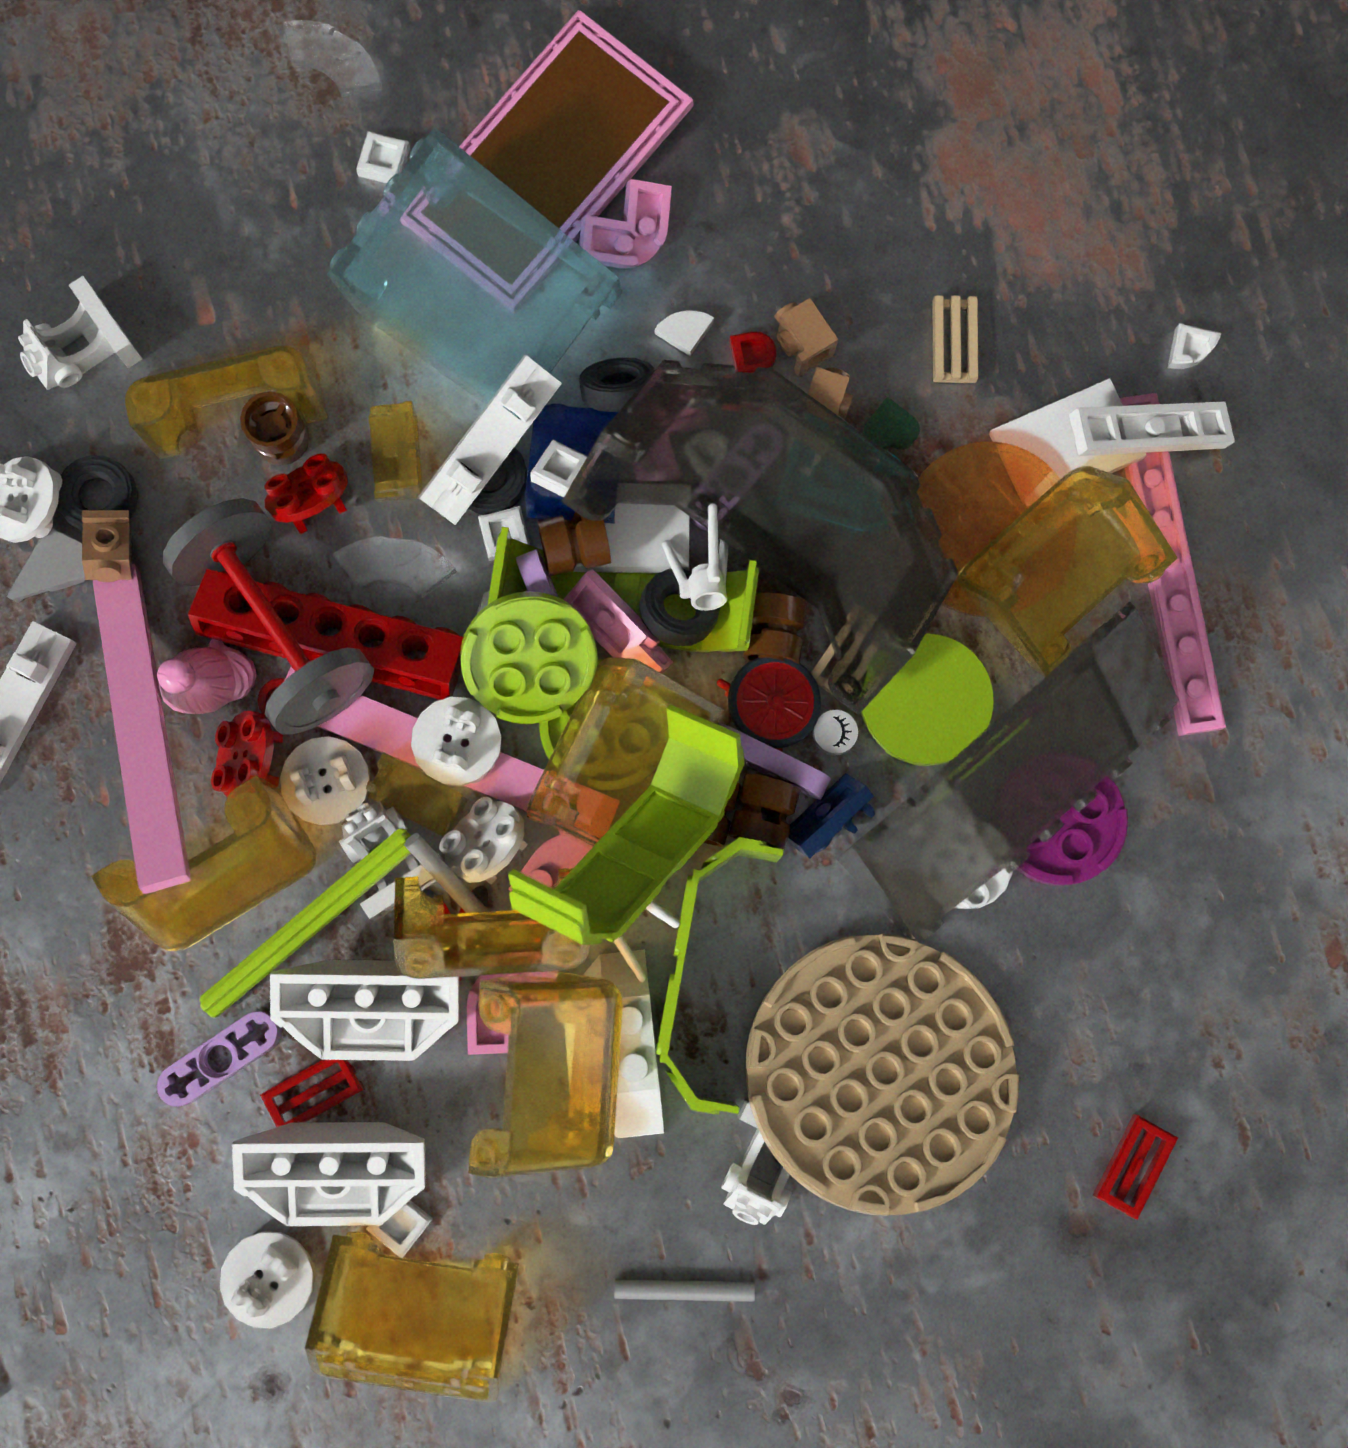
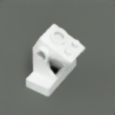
M84 276L69 284V287L80 301L76 312L71 318L55 328H51L46 323L34 327L26 319L23 321V334L18 336L21 345L24 346V351L20 353V357L26 371L32 377L38 376L47 390L56 386L67 388L76 384L82 378L83 373L114 353L118 355L127 368L142 360V357ZM84 335L89 345L74 355L67 356L62 348Z
M380 801L372 806L369 803H364L346 815L345 819L347 822L341 825L343 838L339 840V843L349 859L355 863L366 857L370 851L379 846L397 829L403 828L407 830L408 828L393 806L385 810ZM410 854L376 883L379 892L360 903L369 919L378 921L437 881Z
M745 1100L737 1117L756 1127L757 1130L740 1166L732 1163L725 1176L721 1189L727 1191L728 1194L723 1205L733 1209V1215L743 1222L757 1225L758 1223L765 1225L774 1215L781 1217L788 1205L792 1192L784 1187L790 1174L780 1165L772 1185L749 1175L760 1149L771 1155L773 1154L757 1127L750 1103Z

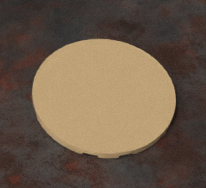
M883 933L880 935L848 936L831 941L806 954L786 970L771 987L756 1013L750 1030L745 1065L746 1087L755 1122L765 1143L783 1168L813 1194L834 1205L859 1213L882 1216L915 1213L942 1205L969 1189L987 1172L1007 1141L1005 1138L1008 1134L1013 1114L1017 1110L1019 1074L1016 1072L1015 1056L1012 1047L1014 1046V1041L1008 1024L998 1004L979 979L963 964L945 952L941 953L917 942L916 939Z

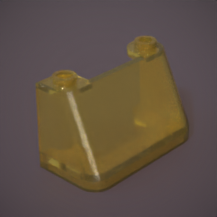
M294 337L282 338L157 368L136 380L128 388L125 395V406L130 426L159 459L181 454L179 447L181 436L187 430L198 429L193 409L257 393L276 390L277 393L283 394L303 414L307 423L329 419L315 359L308 345Z
M1082 466L1064 475L969 561L960 571L957 582L968 597L1036 672L1049 677L1054 671L1062 668L1068 660L1072 649L1070 642L1064 635L1125 579L1134 583L1154 582L1164 574L1165 569L1178 557L1128 479L1091 466Z
M612 657L603 659L597 665L591 687L578 700L532 793L527 806V817L560 835L592 849L651 785L669 739L666 708L671 704L719 725L718 720L723 709L637 659Z
M255 776L235 788L229 794L225 802L224 812L234 833L188 860L191 881L144 894L138 887L135 862L132 860L113 862L91 875L106 901L158 947L167 951L187 949L304 878L312 871L316 863L314 845L295 813L289 809L279 788L259 776Z
M573 868L558 869L557 882L552 888L555 889ZM419 876L395 878L394 957L399 971L410 978L430 979L569 970L583 964L589 955L590 945H582L517 910L444 914L443 895H434V898L427 896L420 888Z
M542 970L480 981V1016L483 1023L490 1030L508 1034L503 1129L487 1128L474 1136L470 1146L469 1174L486 1178H499L588 1169L601 1165L610 1158L614 1147L623 1008L621 993L613 982L603 978L553 970Z
M352 1231L347 1232L346 1236L333 1234L305 1345V1352L311 1370L318 1375L337 1380L477 1402L497 1401L519 1276V1263H513L509 1257L496 1253L485 1254L484 1259L475 1261L472 1268L400 1258L381 1254L379 1246L373 1243L374 1238L366 1233Z

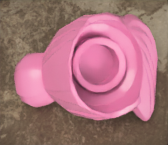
M211 639L208 647L187 649L178 653L173 658L165 660L157 672L163 701L174 711L187 714L215 712L231 701L245 697L254 687L257 676L251 659L242 652L225 646L222 641Z

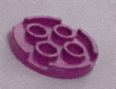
M1050 752L1026 760L1008 774L1000 785L994 800L992 825L1006 839L1008 846L1012 849L1014 853L1012 866L1034 881L1048 885L1065 886L1087 881L1105 871L1115 861L1122 850L1127 836L1128 810L1125 809L1121 793L1108 771L1095 761L1079 754Z

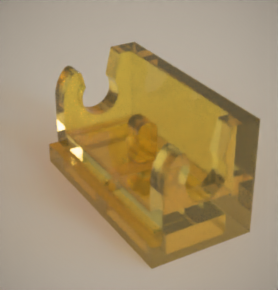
M412 401L371 407L368 417L375 501L383 502L419 498L418 496L423 491L418 417Z
M383 752L377 762L379 771L373 781L369 780L366 784V790L369 792L367 797L376 802L380 801L387 808L393 806L400 815L444 837L454 827L468 799L462 793Z

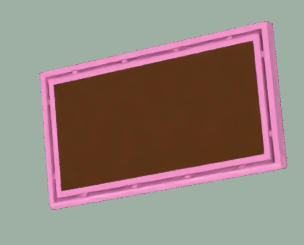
M578 10L402 211L398 219L403 226L409 228L515 314L578 241L582 218L585 215L598 217L626 183L691 110L693 99L586 14Z

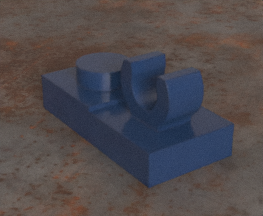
M845 773L824 793L821 800L817 799L790 824L791 828L787 841L810 859L817 852L824 850L842 827L855 834L858 829L853 824L852 817L859 810L872 818L875 815V811L868 802L874 795L865 784Z

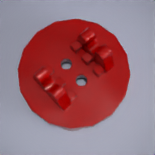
M315 454L309 457L302 467L288 474H277L265 483L264 488L268 493L265 498V510L275 521L293 522L300 535L308 531L303 520L320 513L330 505L334 504L339 514L347 511L340 498L348 484L347 473L342 465L336 461H330L326 454Z
M243 711L236 715L231 722L222 721L215 735V741L219 749L216 767L211 776L212 788L215 791L223 792L228 798L246 800L253 796L259 788L279 787V777L269 775L268 771L274 751L273 743H283V734L272 731L269 720L262 713L255 711Z

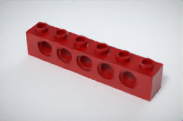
M206 569L188 612L195 635L285 658L253 610L246 613L236 612L239 608L249 604L226 570L218 572ZM268 581L264 584L256 582L281 620L285 617L297 618L293 623L285 625L310 661L329 652L344 648L360 649L374 668L372 682L439 700L453 696L462 670L460 652L463 636H459L455 631L446 627H436L433 629L421 626L404 616L395 615L391 618L376 614L369 608L359 604H351L349 606L331 602L327 597L318 593H308L305 595L289 591L285 586L276 582ZM328 628H337L340 630L337 634L332 636H324L321 634L324 630ZM372 639L383 641L377 647L364 646L365 642ZM415 650L426 653L419 659L406 657L408 653Z

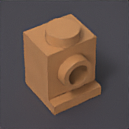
M811 298L800 304L791 302L776 313L775 319L779 323L778 342L788 356H795L794 371L798 377L834 356L839 339Z
M816 367L798 425L800 423L840 436L853 397L852 394L845 392L850 379V375L847 372L833 367L826 369Z
M82 510V564L85 580H98L100 582L132 580V531L129 510Z

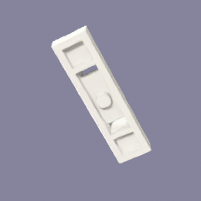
M524 355L418 496L419 499L456 525L562 383L530 357ZM503 406H505L506 408H508L509 410H511L512 412H514L516 415H518V417H519L520 419H518L516 416H514L511 412H509V411H508L507 409H505ZM461 462L477 473L478 476L471 473Z
M1226 402L1078 407L1069 414L1071 427L1075 434L1078 456L1225 449L1235 442Z
M34 621L31 622L0 679V784L77 644L73 640ZM21 674L24 675L25 677H27V678H29V679L35 681V683L32 682V681H30V680H28V679H26V678H24V677H22V676H20V675H21Z

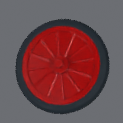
M756 658L745 664L735 675L728 693V708L731 719L738 731L773 748H784L800 742L812 731L820 715L821 695L815 678L801 663L797 664L787 658H784V661L774 658Z

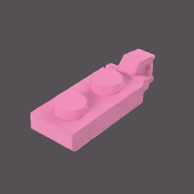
M593 569L586 572L563 599L582 614L592 631L594 639L621 666L627 664L633 670L639 667L653 681L661 676L673 663L662 648L658 646L660 640L650 633L642 619Z

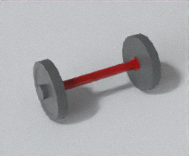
M239 498L223 501L204 509L186 521L171 536L163 550V564L179 584L188 586L200 585L206 569L218 572L226 570L295 671L275 689L266 703L265 715L280 734H297L313 729L338 715L361 696L372 681L374 668L361 650L355 648L332 651L313 661L308 659L244 566L263 547L269 537L270 520L254 500Z

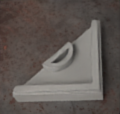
M51 529L48 535L39 539L6 597L19 603L31 596L47 591H58L86 582L82 564V543Z

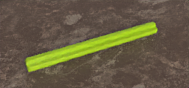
M403 828L397 829L201 995L200 1007L212 1018L219 1017L405 860L411 853L404 846V843L411 834Z

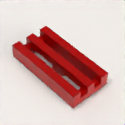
M321 1060L265 1091L260 1096L275 1126L279 1127L289 1123H306L365 1090V1087L359 1081L356 1075L357 1072L349 1060ZM337 1063L339 1064L342 1071L277 1106L274 1100L275 1097ZM346 1079L350 1087L293 1119L285 1121L284 1113Z
M1133 1114L1092 1196L1138 1220L1178 1137L1143 1117ZM1144 1129L1146 1131L1114 1195L1112 1196L1109 1193L1111 1192L1141 1130ZM1157 1136L1162 1141L1130 1205H1128L1124 1200Z

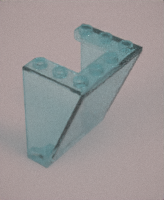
M435 127L427 138L419 139L410 153L409 163L400 174H395L387 182L383 191L384 197L373 211L369 210L360 219L357 225V234L347 247H342L336 252L330 263V271L327 274L361 317L485 405L489 403L524 355H527L548 373H551L590 318L596 321L599 317L601 305L603 304L611 309L623 293L619 277ZM503 406L505 409H507L509 412H511L514 416H516L518 419H520V418L518 417V415H516L514 412H512L511 410H509L508 408H506L505 406Z

